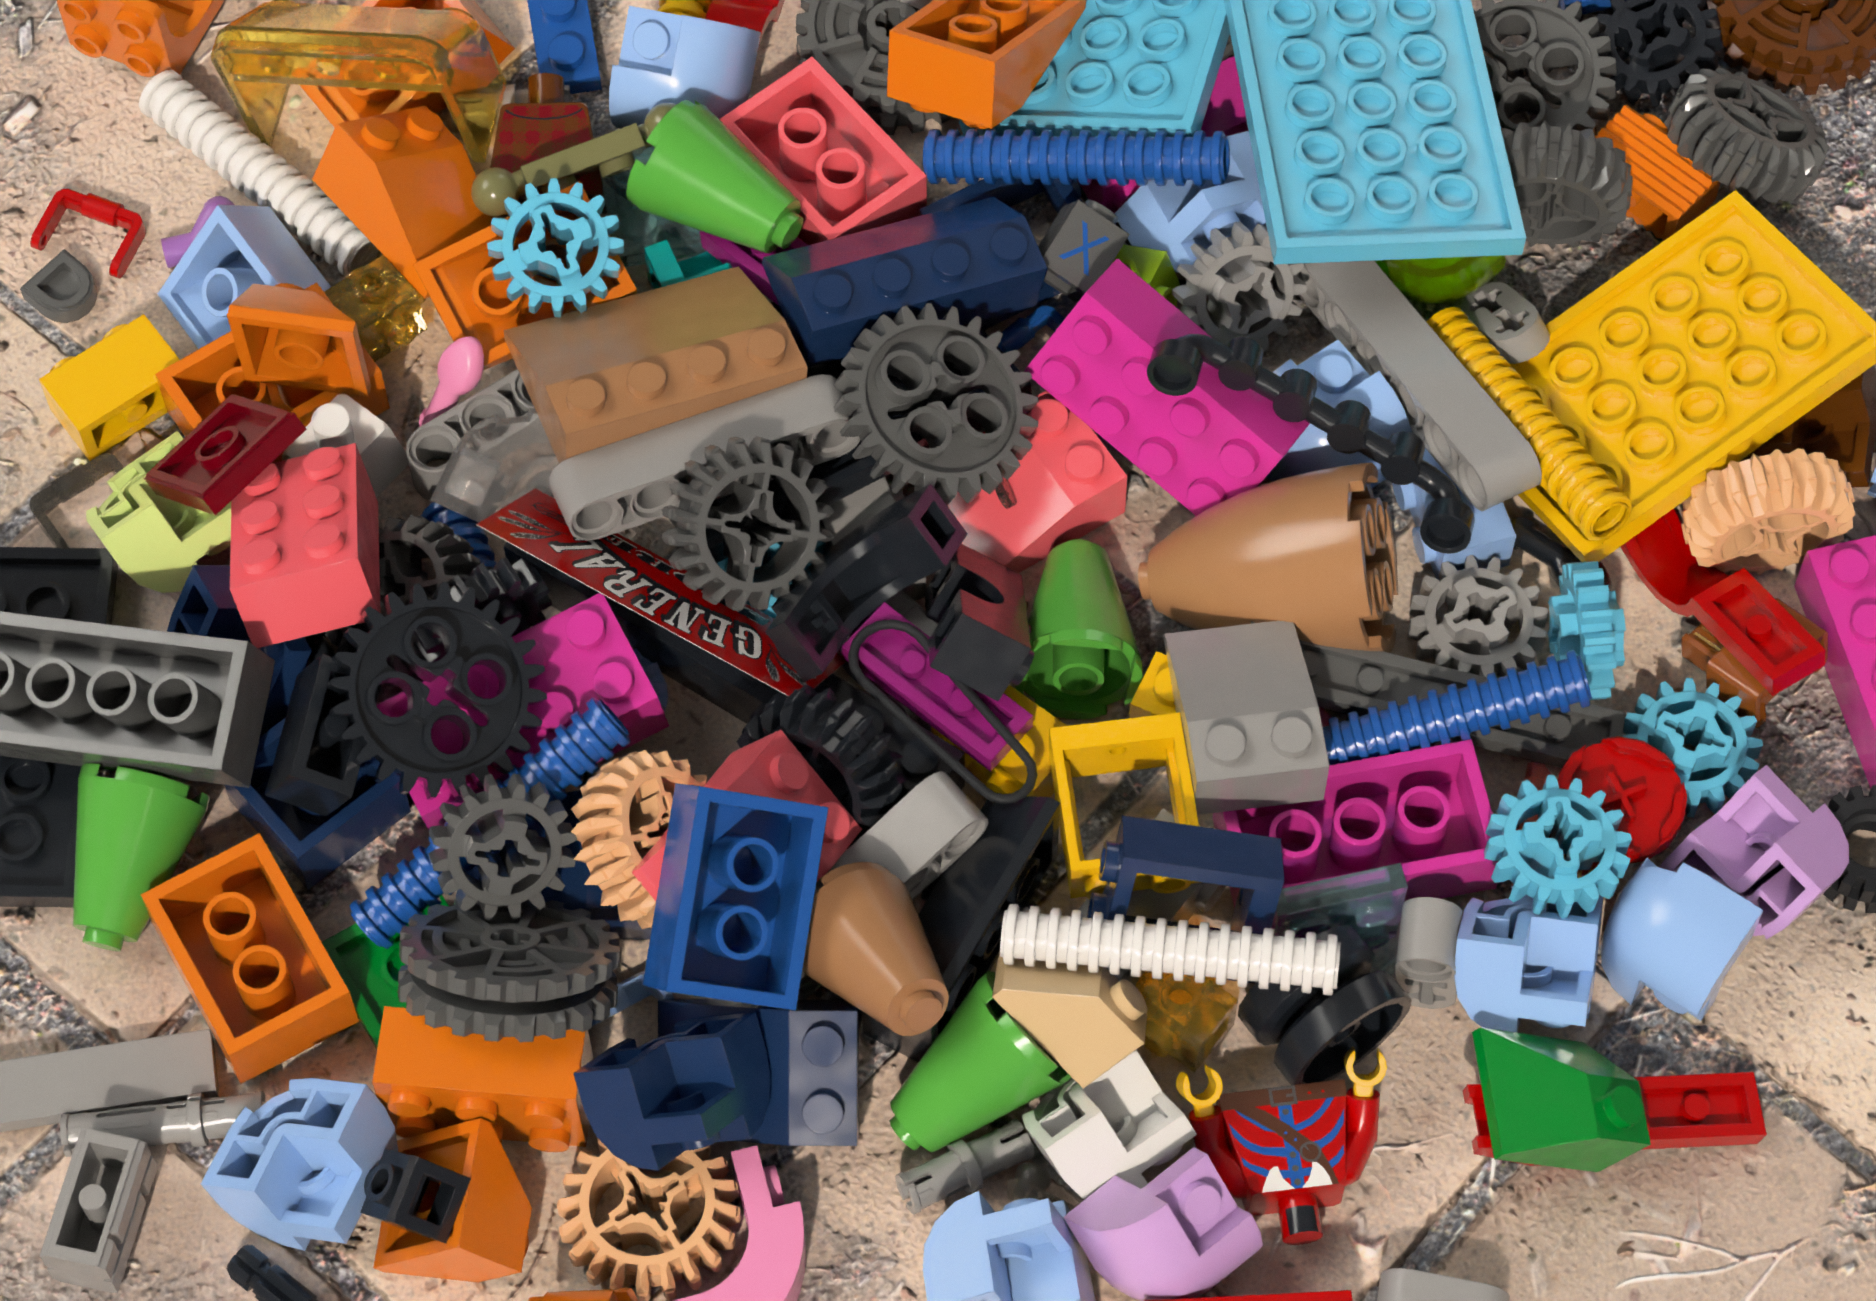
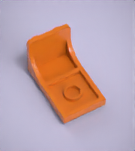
M225 0L56 1L69 42L78 51L93 58L104 56L125 64L129 69L141 76L153 77L165 70H174L178 74L182 73Z

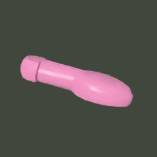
M472 336L459 338L443 351L437 369L439 383L428 408L424 409L419 417V427L456 406L461 395L469 393L478 385L484 369V353L479 339Z

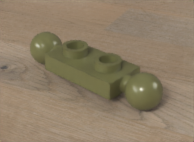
M658 104L647 113L643 124L638 126L637 123L631 124L522 165L520 170L513 173L498 167L483 170L473 181L471 187L472 200L482 213L488 216L499 217L508 214L505 210L504 200L510 197L519 202L520 196L526 194V184L531 183L538 192L542 191L545 194L548 193L550 178H557L560 190L576 183V178L596 170L600 171L603 179L630 170L635 163L634 156L642 154L644 149L653 146L646 142L653 129L677 104Z

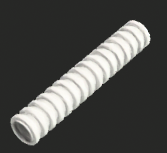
M165 70L154 76L147 83L139 101L140 111L144 115L153 118L155 124L165 128L166 132L173 138L179 139L181 145L191 149L192 153L199 159L205 160L206 165L211 169L218 170L219 175L223 179L231 181L233 187L241 192L244 191L245 196L249 200L257 202L258 206H269L279 220L284 223L289 232L294 235L297 234L298 239L304 244L311 245V249L316 254L324 256L325 261L333 267H338V271L347 278L355 277L364 272L373 263L379 250L338 206L327 197L319 186H314L313 181L305 175H301L296 167L291 164L288 165L286 159L282 156L274 154L271 147L261 143L260 139L253 133H248L245 126L235 122L230 114L225 111L222 112L220 106L213 101H209L208 97L202 92L196 91L191 83L182 80L180 74L174 70Z
M1009 904L1008 910L1004 911L1000 957H1003V962L1006 965H1013L1015 959H1024L1026 967H1034L1036 961H1045L1047 969H1055L1057 963H1066L1069 971H1077L1078 965H1087L1090 973H1098L1099 967H1108L1111 975H1119L1120 969L1131 970L1132 977H1140L1142 971L1152 972L1153 979H1162L1163 973L1173 974L1174 981H1183L1184 975L1195 976V983H1204L1205 977L1216 978L1217 985H1225L1227 979L1237 980L1238 987L1246 988L1248 981L1259 982V989L1267 990L1269 983L1280 984L1281 991L1289 992L1290 985L1301 986L1302 993L1310 994L1312 987L1323 988V995L1332 996L1333 989H1337L1341 942H1338V936L1335 934H1329L1326 941L1316 940V933L1307 932L1305 939L1295 938V931L1286 930L1284 936H1273L1274 930L1272 928H1264L1263 934H1252L1251 926H1243L1242 932H1231L1230 924H1222L1220 930H1210L1208 922H1200L1199 928H1189L1187 920H1179L1178 926H1168L1166 918H1158L1156 924H1147L1145 916H1136L1135 922H1126L1123 914H1115L1114 920H1105L1102 912H1094L1093 918H1084L1081 910H1073L1071 916H1063L1060 908H1052L1050 914L1040 913L1039 906H1030L1029 912L1019 911L1018 904Z

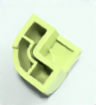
M178 431L109 479L107 483L113 490L112 494L99 509L95 506L86 511L88 524L120 568L138 585L161 593L181 592L192 566L198 565L195 561L204 555L212 556L218 554L231 545V502L215 516L156 495L144 480L146 474L184 439Z

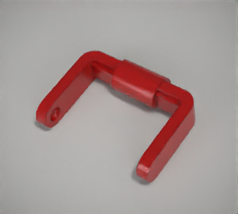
M61 189L56 192L32 234L31 247L40 251L46 247L67 208L80 212L84 217L113 227L119 226L129 230L109 268L111 276L119 279L122 278L146 235L141 216L136 212L125 209L123 204L92 193L85 195L70 189Z

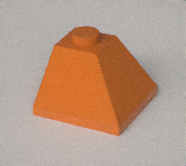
M253 283L230 304L227 318L245 380L369 396L371 384L356 322L316 292L306 291L302 287L289 283H280L275 286Z
M477 1118L397 1140L398 1152L420 1157L469 1177L471 1180L447 1243L427 1238L381 1221L373 1268L386 1273L478 1283L521 1273L523 1260L529 1246L528 1229L532 1207L491 1122ZM429 1181L416 1217L427 1220L440 1183Z

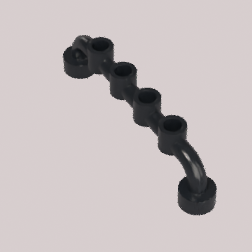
M1187 334L1177 339L1164 340L1154 348L1147 367V377L1152 386L1158 391L1172 396L1185 395L1191 392L1197 384L1203 362L1219 370V379L1226 387L1236 391H1244L1250 388L1272 401L1274 412L1281 419L1288 422L1305 420L1327 433V441L1336 451L1345 454L1360 452L1381 464V472L1389 482L1397 485L1413 483L1429 493L1434 501L1426 507L1420 527L1421 538L1429 548L1440 553L1451 554L1462 551L1470 543L1475 523L1474 514L1469 506L1463 503L1457 487L1448 476L1435 466L1422 460L1425 445L1416 434L1402 431L1391 435L1389 439L1369 429L1371 413L1364 404L1355 400H1346L1333 408L1315 397L1317 381L1308 371L1290 369L1285 371L1280 377L1261 366L1263 350L1255 340L1247 337L1234 338L1225 345L1206 335Z

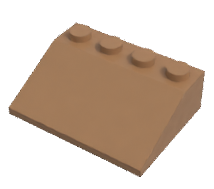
M739 266L587 307V311L582 313L576 310L562 314L561 317L554 316L504 330L506 344L559 464L578 454L807 378L808 367L785 319Z

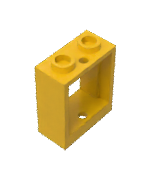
M1180 712L1049 728V762L1055 800L1060 802L1059 827L1070 899L1087 897L1090 900L1092 892L1102 894L1106 886V881L1099 880L1100 859L1084 860L1072 783L1073 777L1166 767L1175 823L1199 826ZM1137 873L1133 891L1153 889L1157 893H1175L1185 890L1191 884L1202 882Z

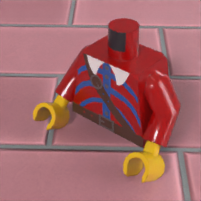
M1351 1047L1345 1053V1069L1351 1081L1354 1082L1353 1088L1348 1089L1347 1092L1345 1079L1221 1094L1223 1084L1220 1075L1208 1065H1205L1208 1086L1200 1094H1191L1189 1078L1183 1071L1179 1073L1176 1079V1088L1179 1094L1189 1101L1194 1108L1188 1116L1190 1124L1197 1133L1193 1137L1195 1148L1209 1156L1231 1196L1242 1200L1245 1211L1253 1216L1278 1213L1282 1239L1287 1245L1309 1244L1321 1239L1323 1232L1318 1208L1340 1204L1345 1186L1351 1185L1361 1178L1378 1137L1380 1093L1374 1089V1085L1381 1082L1387 1070L1386 1059L1379 1048H1377L1376 1052L1377 1065L1368 1074H1360L1353 1069L1355 1061L1354 1047Z

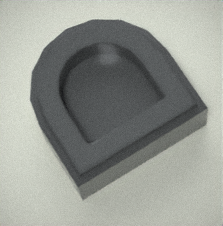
M65 249L20 288L24 300L54 322L68 323L83 318L95 306L97 291L92 274L85 265Z

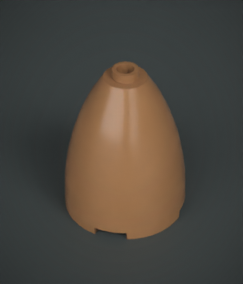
M1371 462L1298 474L1247 490L1208 508L1176 528L1150 549L1148 562H1140L1138 581L1142 598L1144 600L1151 599L1156 611L1194 630L1250 624L1251 621L1255 623L1285 621L1294 623L1298 639L1327 647L1391 653L1395 645L1397 633L1395 624L1385 625V612L1392 611L1393 595H1398L1397 561L1388 502H1382L1379 497L1374 498L1370 483L1378 482L1376 466Z

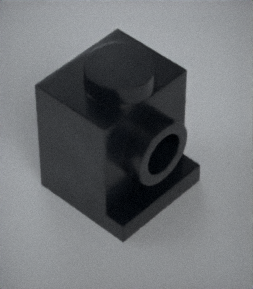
M385 1148L379 1165L372 1168L365 1178L364 1192L366 1199L360 1213L400 1229L447 1243L471 1178L420 1157L406 1155ZM429 1181L440 1183L427 1220L416 1217Z

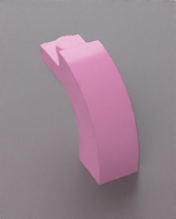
M757 1145L731 1151L733 1173L738 1185L739 1197L749 1232L746 1250L735 1270L719 1285L703 1293L673 1301H797L802 1288L806 1264L804 1221L800 1201L785 1204L776 1166H762Z

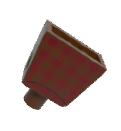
M554 73L531 75L528 78V103H510L501 107L490 168H503L513 173L520 170L522 165L594 139L587 104L582 102H564V78ZM599 170L576 178L577 182L580 181L583 184L589 200L598 195L605 199ZM526 194L520 196V204L526 201ZM606 201L601 214H606Z

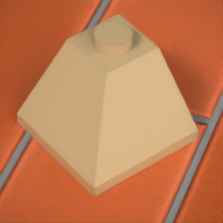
M999 949L992 998L1083 1089L1144 1044L1147 1005L1142 994L1130 981L1126 979L1119 981L1114 975L1110 974L1106 967H1099L1098 973H1090L1087 965H1078L1077 971H1069L1066 963H1057L1055 969H1047L1045 961H1036L1034 967H1026L1024 959H1015L1013 965H1006L1003 962V957H1000Z

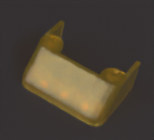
M272 0L271 2L259 4L219 30L211 52V61L250 133L256 135L261 143H265L269 147H272L290 84L441 92L473 162L485 163L507 84L482 27L474 20L471 14L458 8L429 10L295 3L290 0Z

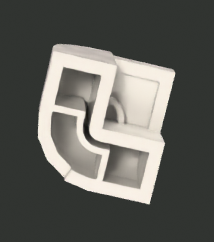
M1137 1050L1133 1051L1084 1089L1071 1078L1065 1084L1049 1091L1034 1110L1022 1115L1025 1128L1043 1156L1062 1179L1083 1199L1089 1197L1115 1175L1142 1189L1148 1184L1142 1176V1172L1151 1166L1162 1165L1173 1159L1180 1152L1183 1144L1197 1135L1185 1114L1161 1090Z

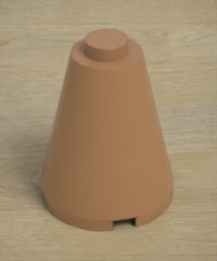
M855 862L831 870L819 879L824 886L814 894L802 971L899 1035L914 1036L929 1030L945 1013L949 995L906 885L898 877L891 874L887 868L878 863Z

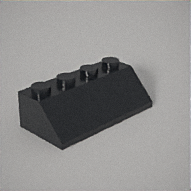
M1027 796L1016 803L1008 804L986 800L980 810L988 818L989 823L986 830L965 853L922 892L921 896L926 902L918 916L949 995L945 1013L929 1030L914 1036H902L862 1011L864 1035L917 1062L921 1060L977 980L990 971L999 956L1004 911L1008 910L1009 904H1018L1019 911L1025 912L1029 902L1033 899L1058 856L1060 802L1050 797Z

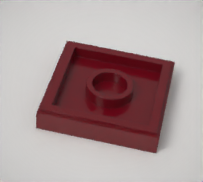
M231 394L146 474L144 480L156 495L216 516L307 429L294 412Z

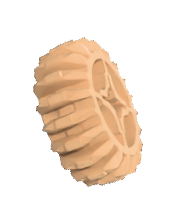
M1776 449L1771 454L1757 456L1753 453L1750 459L1741 462L1730 461L1727 468L1711 470L1707 473V480L1692 486L1691 496L1682 502L1683 510L1681 514L1684 523L1681 524L1685 543L1689 544L1691 554L1696 557L1699 566H1714L1722 572L1731 571L1732 573L1745 568L1748 572H1756L1760 576L1767 570L1778 569L1782 572L1786 566L1795 563L1802 564L1808 550L1839 544L1843 541L1844 534L1854 527L1852 518L1856 515L1853 507L1855 498L1851 483L1847 482L1846 475L1841 470L1838 460L1828 459L1821 452H1813L1807 455L1804 449H1796L1790 453H1782L1779 449Z
M644 750L641 752H631L602 765L600 770L594 773L595 776L589 778L586 784L580 787L583 798L579 799L578 803L571 808L580 822L570 831L582 845V850L573 860L586 863L590 872V876L584 885H598L602 890L600 906L617 905L620 922L637 920L641 929L652 928L656 901L642 886V882H639L632 874V871L668 829L675 783L702 787L707 783V775L691 776L688 759L672 761L667 751L649 754Z
M597 1138L601 1155L597 1157L589 1152L580 1151L576 1159L578 1167L583 1174H565L563 1179L564 1189L571 1196L563 1197L557 1202L559 1216L567 1220L559 1227L561 1241L567 1244H574L569 1251L571 1263L575 1267L589 1264L586 1276L588 1282L593 1286L603 1283L610 1276V1289H624L630 1285H635L638 1301H649L651 1287L662 1286L665 1298L673 1301L677 1297L675 1282L684 1279L690 1288L698 1291L699 1287L702 1286L698 1267L701 1266L708 1271L718 1273L722 1268V1259L716 1250H732L736 1244L735 1234L728 1227L735 1226L741 1222L740 1207L731 1203L739 1196V1190L735 1180L724 1179L729 1172L728 1162L723 1156L709 1159L711 1153V1145L700 1149L684 1151L661 1168L672 1171V1174L663 1178H651L640 1171L643 1168H636L614 1156ZM614 1182H617L623 1199L614 1210L608 1213L609 1220L596 1228L594 1218L600 1199ZM635 1194H637L643 1205L647 1204L654 1212L660 1210L663 1229L656 1219H651L646 1212L638 1213ZM702 1196L705 1206L700 1223L693 1234L683 1243L678 1236L676 1222L684 1213L690 1210L689 1203ZM635 1245H648L655 1248L660 1254L640 1256L623 1251Z

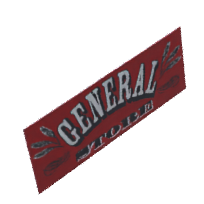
M536 488L476 524L787 696H790L794 690H799L806 684L814 689L847 662L842 658V655L836 653L822 674L803 682L789 662L780 656L775 644L765 632L774 618L747 603L743 610L734 611L726 606L725 599L716 605L704 600L703 587L692 590L683 583L686 570L673 568L668 560L618 533L590 541L577 539L572 536L556 500Z

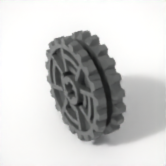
M801 0V8L805 12L796 15V33L800 34L797 36L796 47L797 54L801 56L798 66L810 57H813L887 135H894L897 126L907 125L913 134L924 131V121L934 119L939 124H943L951 119V116L938 112L925 113L917 111L909 103L887 97L889 30L920 9L897 0Z
M454 899L453 906L448 907L436 904L428 907L427 915L414 914L409 918V926L402 927L400 931L399 957L405 965L401 966L399 970L398 998L400 1002H406V1011L410 1015H425L426 1025L433 1028L448 1026L452 1028V1034L462 1037L475 1033L483 1035L486 1041L496 1042L500 1041L503 1037H515L519 1042H533L534 1037L546 1035L552 1039L566 1037V1030L573 1029L584 1032L591 1029L592 1020L605 1021L610 1016V1008H616L618 997L617 976L612 970L619 966L620 938L618 933L610 932V924L604 919L591 920V912L582 908L568 910L564 908L563 902L555 900L546 902V906L542 909L534 906L530 900H526L521 903V915L517 919L512 918L507 906H498L497 913L493 919L488 920L485 919L479 901L465 912L460 909L457 900Z

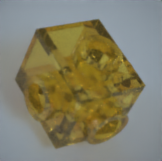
M384 255L364 267L353 270L345 279L324 291L336 308L356 322L360 342L374 362L394 350L407 346L416 336L427 330L420 306L426 301V298L422 297Z
M1146 971L1135 985L1147 1005L1146 1032L1143 1046L1159 1057H1166L1169 1054L1195 1073L1233 1027L1238 999L1225 991L1223 985H1217L1216 978L1205 977L1204 983H1195V976L1184 975L1183 981H1174L1173 974L1163 973L1162 979H1153L1152 972Z

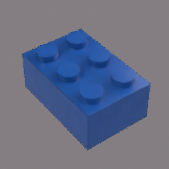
M675 783L643 985L666 992L796 1011L828 807Z

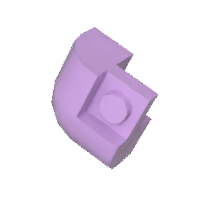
M1765 765L1715 815L1692 831L1662 862L1659 868L1677 872L1684 862L1763 909L1753 936L1764 935L1767 940L1800 917L1842 875L1849 864V843L1840 822L1825 803L1812 813L1780 778Z
M1194 1147L1142 1189L1115 1175L1063 1217L1094 1269L1110 1286L1140 1301L1198 1298L1212 1290L1263 1246L1261 1232L1252 1214L1237 1206L1209 1156Z

